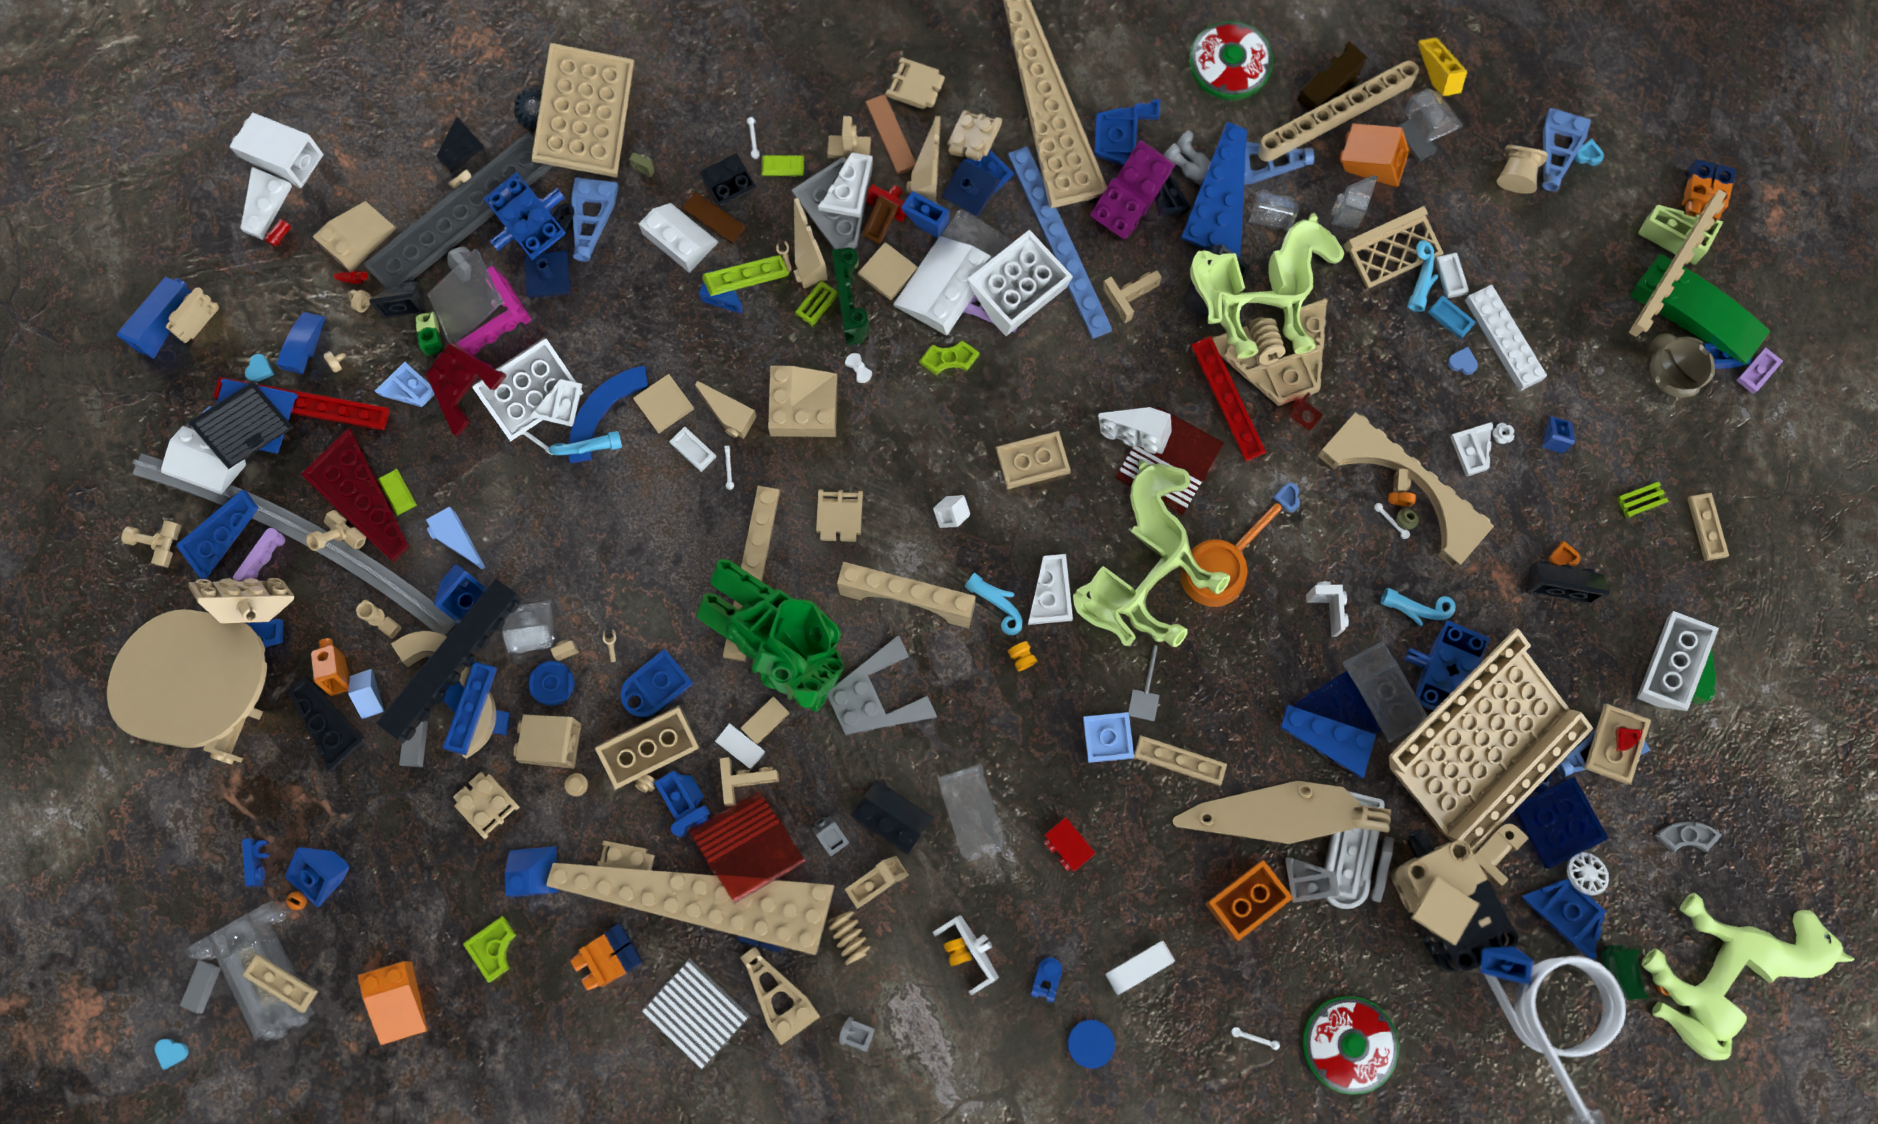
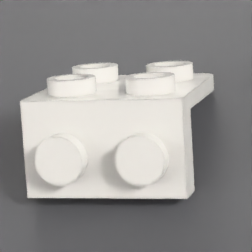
M1328 581L1318 582L1306 594L1307 603H1329L1331 636L1337 637L1345 630V627H1348V614L1344 613V605L1347 603L1346 591H1343V585H1331V582Z

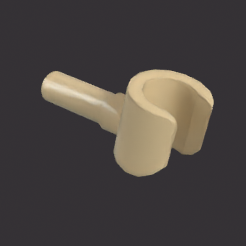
M785 241L787 247L785 251H781L777 244V252L782 255L788 271H792L788 258V242Z
M612 629L613 637L611 639L606 638L605 631L603 632V642L607 644L609 649L610 662H616L614 651L616 632Z

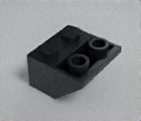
M737 153L699 171L703 185L719 208L757 189Z

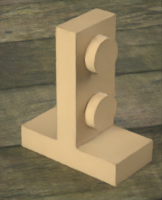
M843 116L842 136L829 135L828 158L840 159L845 157V159H848L851 153L870 156L871 137H857V126L853 125L852 116Z
M1158 271L1153 273L1147 272L1139 278V281L1135 283L1129 282L1121 290L1114 279L1110 277L1104 280L1102 289L1123 322L1126 323L1132 320L1134 310L1128 302L1159 286L1162 277Z
M729 757L720 758L724 805L727 807L736 806L734 787L779 782V773L777 770H773L772 767L759 768V772L750 773V770L736 771V775H733L731 759Z
M894 856L878 863L873 870L848 886L845 891L858 909L909 874L898 857Z

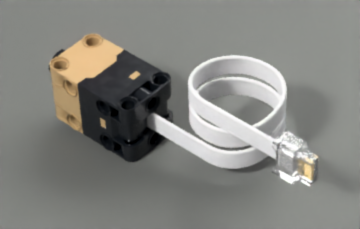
M1423 828L1404 836L1415 858L1395 867L1391 872V880L1411 918L1435 877H1439L1479 903L1456 945L1450 944L1413 920L1424 945L1431 953L1439 970L1447 973L1472 971L1479 966L1481 968L1484 948L1517 947L1519 943L1518 934L1468 843L1459 840L1433 848L1428 837L1422 832L1424 831ZM1505 934L1508 936L1509 942L1506 946H1504L1507 942ZM1564 957L1544 960L1533 966L1530 985L1518 984L1515 993L1514 1011L1497 977L1484 974L1518 1037L1530 1048L1545 1054L1575 1112L1566 1116L1569 1124H1606L1599 1109L1590 1112L1587 1107H1584L1557 1055L1568 1057L1588 1055L1602 1049L1616 1037L1624 1022L1625 1001L1621 988L1613 975L1601 964L1588 958ZM1567 963L1582 969L1594 981L1602 998L1603 1013L1598 1028L1587 1040L1577 1046L1559 1050L1551 1046L1538 1021L1535 1010V996L1542 979L1554 968Z

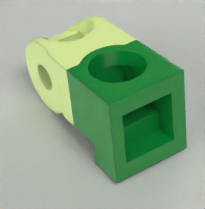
M429 312L416 315L418 342L424 355L430 356L442 353L444 346L441 342L439 324L435 313Z

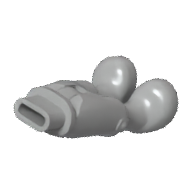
M1188 130L1177 143H1174L1164 153V156L1180 166L1183 174L1201 187L1211 161L1206 155L1197 153L1191 145L1193 133ZM1181 153H1182L1183 155H1185L1187 158H1189V159L1191 160V162H1190V161L1188 162V161L1181 155Z

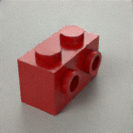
M1064 818L1043 836L1046 840L1043 842L1051 853L1055 851L1061 859L1058 862L1066 871L1070 869L1072 873L1075 872L1096 854L1067 818Z

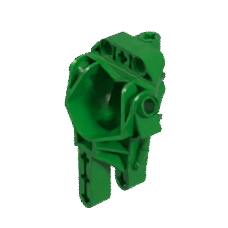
M726 559L718 560L710 578L711 585L743 607L738 610L719 596L706 593L702 597L696 612L697 618L733 642L741 653L752 659V672L755 674L760 672L761 680L766 687L788 694L787 698L790 700L795 697L798 705L809 708L815 713L818 712L825 703L829 691L836 685L844 668L842 658L836 649L841 636L837 624L812 601L794 599L778 588L772 589L735 563Z

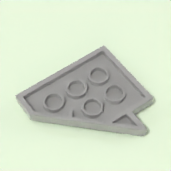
M845 157L840 158L791 190L793 196L799 199L802 208L833 250L847 247L854 249L857 247L872 174L871 166L860 218L818 210L819 204L828 194L829 188L834 184L840 170L847 161Z

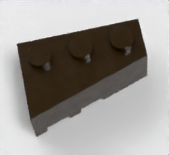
M1349 40L1345 44L1343 53L1338 58L1334 56L1330 60L1331 64L1323 71L1320 70L1301 89L1297 101L1310 112L1344 94L1346 88L1355 86L1361 77L1359 75L1368 57Z

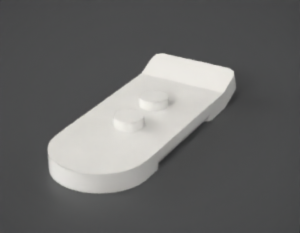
M1349 792L1362 805L1384 808V801L1381 799ZM1357 828L1330 835L1324 868L1336 872L1340 896L1326 898L1333 906L1341 909H1351L1361 905L1366 900L1369 894L1371 873L1380 831Z

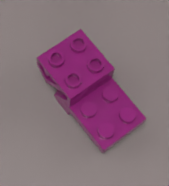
M1140 140L1117 178L1112 179L1090 216L1121 238H1128L1138 226L1141 216H1145L1152 207L1155 197L1176 163Z

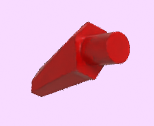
M365 271L336 273L333 278L352 284H360L368 278V275Z

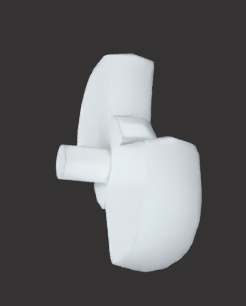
M853 353L846 358L845 365L853 368L857 373L856 381L858 383H866L871 379L872 371L865 368L860 354Z

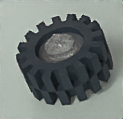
M529 88V92L525 89L515 99V118H518V123H523V127L526 129L527 126H530V130H534V127H537L542 97L540 89H537L536 92H533V88Z

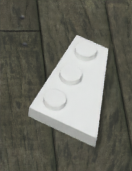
M851 153L840 170L836 181L829 188L828 194L819 204L818 210L860 218L873 157Z
M252 167L241 224L243 232L263 240L292 187L290 182Z
M1066 554L1043 556L1028 625L1072 621L1073 615Z

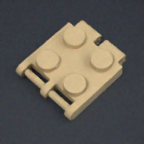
M900 58L898 71L893 75L892 85L885 95L921 109H925L926 106L933 108L938 96L937 94L944 82V76L940 75L937 69ZM905 66L906 68L903 72V75H900L903 70V67ZM897 82H899L896 91H894Z
M963 110L947 143L950 154L960 157L965 155L966 158L980 161L982 156H987L1002 124V118L997 117L993 119L986 117L985 114L975 115L970 114L967 110Z
M199 287L188 294L177 310L170 314L169 323L166 325V328L184 343L188 342L190 338L193 339L219 309L218 304L211 302V298L208 295H204L203 290Z
M819 489L816 532L820 533L822 541H836L837 534H840V541L856 542V535H861L863 491L845 493L843 490L823 492V489ZM823 496H834L838 497V499L823 498ZM843 497H858V499H843Z
M480 772L469 782L473 787L471 791L467 786H464L453 798L458 802L454 805L457 810L486 839L489 836V832L498 824H503L504 819L514 809L518 810L520 806L492 775L488 774L485 776ZM511 805V807L507 811H505L501 816H499V814L505 808ZM495 819L496 821L484 831L483 829Z
M602 841L604 847L601 860L598 861L597 866L652 871L655 855L647 854L648 849Z

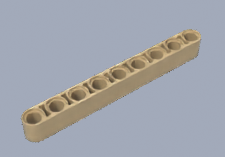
M1405 61L1266 134L1262 138L1258 149L1259 158L1263 161H1272L1410 88L1419 71L1417 64L1412 61Z

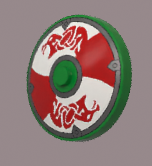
M1234 21L1216 23L1203 30L1195 39L1189 57L1190 71L1198 86L1206 93L1223 100H1241L1257 93L1269 79L1273 66V54L1266 38L1255 28Z
M1344 996L1326 1001L1311 1014L1304 1028L1302 1044L1307 1065L1314 1076L1330 1089L1346 1094L1370 1092L1381 1086L1390 1077L1396 1066L1399 1055V1041L1396 1029L1387 1014L1376 1004L1366 999Z

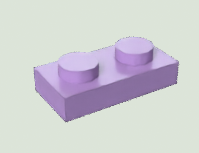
M1765 347L1736 381L1754 394L1783 361Z

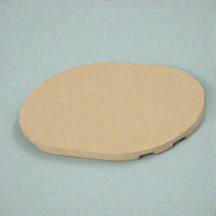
M185 609L174 610L151 619L127 640L113 663L107 686V700L112 718L123 731L136 738L172 746L197 748L206 746L207 743L216 739L224 738L235 729V726L243 717L246 718L262 692L266 678L267 663L264 656L265 647L261 638L246 623H220L207 612Z

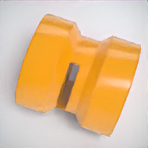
M1028 641L1019 643L1007 651L1010 658H1014L1017 671H1022L1037 663L1035 655L1030 652Z
M963 937L943 944L945 951L949 953L951 967L972 960L971 953L967 951V944Z

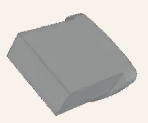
M459 247L448 253V267L464 283L472 280V266L465 260L470 251L467 247Z
M849 1016L841 1030L839 1044L843 1046L847 1044L867 1052L875 1029L856 1022L853 1017Z

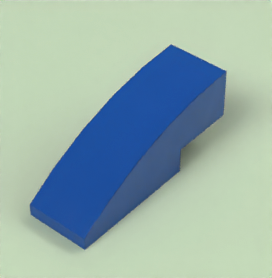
M303 312L297 319L285 340L276 363L282 370L299 374L304 373L308 357H313L325 320L324 316Z

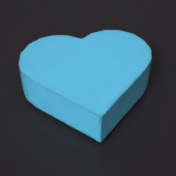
M1590 139L1580 147L1574 158L1578 163H1588L1589 165L1596 166L1603 160L1604 153L1594 140Z
M262 354L252 356L250 366L245 370V376L251 382H260L274 375L269 361Z
M162 1039L157 1042L155 1053L162 1070L184 1060L188 1055V1047L183 1043H175L171 1039Z

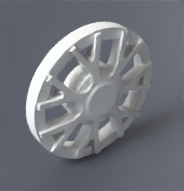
M1582 852L1574 855L1568 861V878L1578 891L1586 895H1598L1607 888L1609 874L1606 866L1598 857ZM1584 857L1588 858L1589 864L1585 863ZM1575 860L1581 864L1580 868L1573 864ZM1594 863L1598 865V870H1596V868L1593 866ZM1574 872H1578V879H1575ZM1598 874L1603 875V880L1598 878ZM1594 881H1596L1599 885V890L1596 889L1593 883ZM1583 883L1589 884L1588 889L1582 887Z

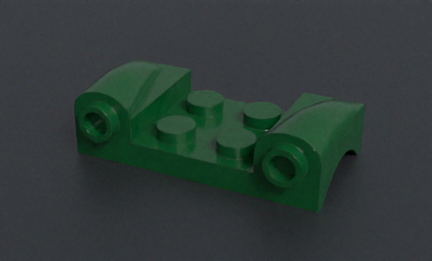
M851 247L832 250L846 345L863 344L868 335L870 323L864 309L854 308L850 286L854 284L853 273L859 265V257L855 249Z
M1618 944L1604 946V951H1601L1602 966L1613 975L1621 988L1625 1000L1649 999L1648 993L1644 991L1638 961L1639 948H1627L1626 945Z

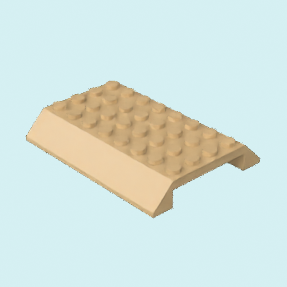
M1517 628L1389 755L1390 769L1440 832L1452 842L1461 840L1468 843L1472 852L1502 824L1594 729L1582 712L1569 709L1526 652L1531 645Z

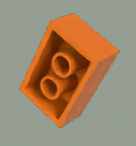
M1262 860L1210 899L1205 905L1230 938L1236 942L1292 900L1293 897L1266 862Z

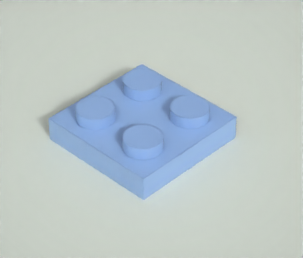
M1129 712L1083 717L1088 763L1134 758Z

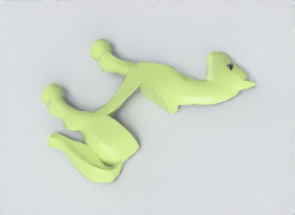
M1312 213L1308 220H1301L1295 223L1288 230L1280 251H1274L1271 255L1268 273L1273 291L1241 293L1245 289L1236 254L1216 255L1209 251L1199 250L1195 255L1190 267V275L1197 292L1207 305L1209 313L1208 323H1220L1225 328L1227 343L1235 346L1237 358H1249L1258 353L1256 343L1247 337L1240 323V310L1246 303H1262L1283 309L1285 319L1282 331L1284 336L1292 341L1294 353L1303 354L1315 349L1316 344L1313 338L1308 336L1303 330L1299 318L1301 305L1313 289V273L1310 264L1312 252L1333 264L1340 262L1344 256L1343 248L1336 237L1318 224V218L1315 213Z
M1140 459V471L1134 477L1130 494L1132 508L1137 521V526H1134L1131 532L1162 558L1136 590L1103 566L1094 576L1092 582L1080 587L1073 595L1074 606L1077 613L1088 622L1117 634L1125 646L1131 645L1136 637L1119 614L1128 616L1133 628L1142 632H1148L1155 641H1166L1172 647H1177L1185 639L1187 629L1180 624L1168 625L1154 619L1148 612L1145 603L1148 592L1158 580L1179 566L1187 572L1194 586L1199 589L1209 587L1215 594L1221 593L1230 581V575L1223 571L1208 572L1197 564L1190 550L1186 529L1178 518L1167 510L1161 499L1162 496L1168 493L1183 491L1188 488L1190 484L1189 473L1184 469L1165 464L1149 465L1143 459ZM1089 591H1090V597H1091V598H1088V597L1086 596Z
M1694 892L1684 900L1680 910L1691 917L1693 927L1696 930L1715 935L1724 941L1706 979L1697 986H1692L1678 979L1667 965L1665 955L1657 948L1652 949L1645 956L1641 965L1652 973L1655 984L1664 987L1677 1004L1690 1007L1689 1014H1686L1664 1003L1657 1002L1652 1009V1014L1667 1020L1676 1029L1683 1041L1705 1059L1717 1061L1729 1058L1732 1037L1738 1034L1747 1021L1745 1014L1724 997L1745 965L1767 982L1772 983L1779 976L1813 978L1828 972L1836 962L1853 961L1854 958L1843 952L1842 943L1823 926L1815 913L1810 910H1800L1794 913L1793 924L1796 931V944H1790L1776 939L1769 932L1752 926L1735 927L1714 920L1704 908L1703 899ZM1717 1041H1723V1044L1719 1045Z

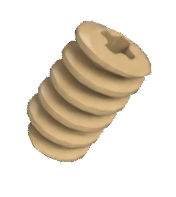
M1260 317L1250 322L1249 330L1251 331L1253 342L1257 345V355L1260 363L1270 365L1278 361L1285 354V348L1279 334V329L1276 326V321L1272 318Z
M853 911L845 912L827 921L833 922L829 927L830 931L837 930L833 938L841 939L837 947L846 948L841 953L842 957L849 956L845 962L846 965L868 955L866 952L870 949V945L862 946L866 937H858L862 928L854 929L858 920H850V917L854 914Z

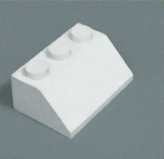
M671 203L652 209L639 223L642 234L689 273L718 243L716 239Z
M182 426L169 441L161 473L222 495L246 466L244 459L232 468L227 469L193 429Z

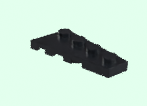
M305 675L288 690L329 772L335 770L366 741L308 676Z

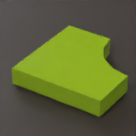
M501 916L463 943L488 983L510 969L506 960V951L510 941L516 934L504 916Z

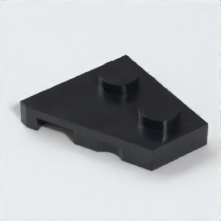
M457 117L436 156L448 171L453 173L482 151L484 147Z
M1170 173L1155 197L1159 217L1183 214L1191 209Z

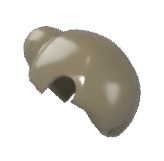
M1661 333L1653 339L1651 343L1653 354L1649 366L1650 375L1654 384L1662 392L1677 398L1691 397L1696 395L1701 387L1707 385L1712 380L1715 374L1714 358L1703 347L1702 341L1688 336L1677 338L1669 333Z

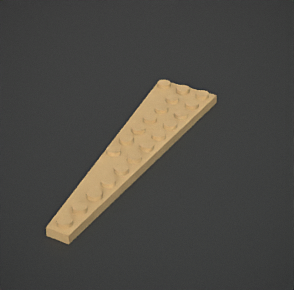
M1003 0L1049 208L1099 198L1103 195L1107 186L1030 0Z
M553 863L546 886L812 955L817 954L835 887L834 885L562 863Z

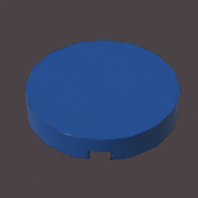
M547 661L541 663L530 674L528 685L529 691L535 700L543 705L556 706L569 699L573 693L575 681L574 675L567 666L561 662Z
M1085 1020L1078 1023L1071 1030L1068 1037V1050L1071 1057L1079 1065L1086 1068H1098L1105 1065L1112 1058L1115 1050V1039L1111 1030L1104 1023L1096 1020Z

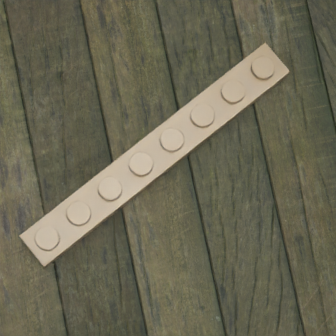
M1719 189L1710 198L1630 329V334L1637 337L1642 331L1647 332L1654 322L1651 320L1653 314L1657 315L1664 304L1661 301L1664 297L1667 298L1673 291L1674 286H1672L1674 280L1678 281L1685 270L1682 269L1684 263L1688 264L1695 253L1692 250L1694 247L1697 248L1704 240L1705 236L1702 234L1704 230L1708 231L1713 225L1715 219L1712 217L1714 214H1718L1724 207L1725 203L1722 201L1727 193Z
M762 486L757 487L741 565L742 569L760 581L763 579L780 495L779 489ZM734 601L733 606L739 610L743 607ZM726 638L723 657L746 662L747 656L741 653L737 646Z

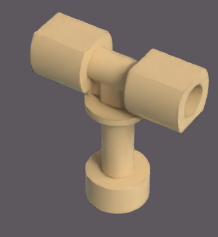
M332 510L326 514L324 520L330 531L323 534L319 531L310 533L306 536V543L311 550L317 551L324 548L327 541L332 539L336 541L344 540L356 550L364 546L367 537L357 528H349L346 525L347 519L337 510Z
M164 520L161 533H156L154 536L140 534L138 528L127 526L122 533V542L132 546L137 542L151 545L152 550H154L151 563L168 568L173 555L169 550L172 541L178 539L181 525Z
M363 600L357 606V615L370 625L378 626V629L389 638H394L401 630V626L390 617H385L384 612L368 600Z

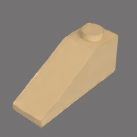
M697 381L695 385L699 394L724 427L725 432L734 438L739 436L744 439L756 419L755 411Z

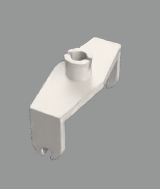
M959 915L935 930L933 934L937 936L956 924L969 950L989 978L969 991V994L973 995L999 977L985 953L986 950L992 948L990 941L983 944V942L988 940L985 935L977 939L963 917Z

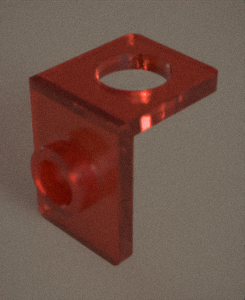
M1307 392L1303 399L1298 397L1292 405L1294 411L1290 417L1308 431H1311L1323 414L1306 402L1310 396V393ZM1305 411L1312 412L1314 420L1312 422H1305L1302 419V413Z

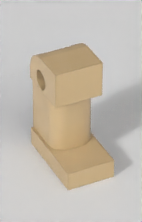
M1513 824L1499 826L1473 852L1486 878L1494 887L1503 886L1508 880L1495 866L1509 851L1518 850L1528 839Z

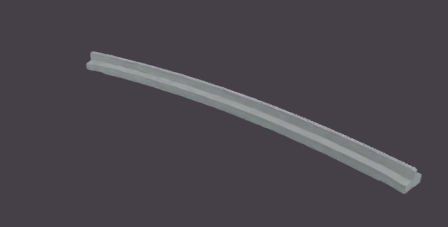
M144 454L140 455L139 460L134 459L132 462L136 466L133 472L135 476L173 487L221 506L242 490L229 485L221 495L161 473V467L164 460ZM249 493L259 507L251 519L273 528L307 547L306 536L315 531H319L322 534L327 532L298 515ZM332 539L326 542L324 548L316 551L384 593L434 632L446 635L456 622L436 607L432 600L358 549H353L345 541Z

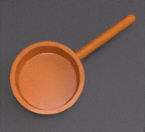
M1275 503L1235 545L1224 540L1212 539L1204 541L1191 549L1195 561L1203 570L1212 573L1223 571L1230 575V581L1221 593L1215 594L1209 587L1199 589L1194 586L1187 572L1181 567L1180 579L1182 586L1194 601L1209 607H1220L1231 603L1241 594L1247 578V563L1241 551L1277 515L1282 508L1281 504Z

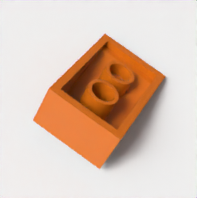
M403 961L358 975L362 998L380 1045L428 1031L412 962Z

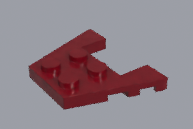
M449 343L427 371L426 377L453 435L456 436L460 435L471 422L457 404L477 378L480 377L490 390H496L507 375L502 371L495 370L487 362H482L475 358L474 354L459 345Z

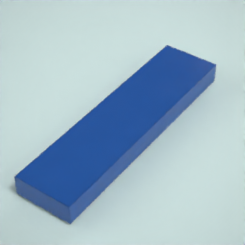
M473 662L443 745L444 750L467 755L497 671L496 667Z

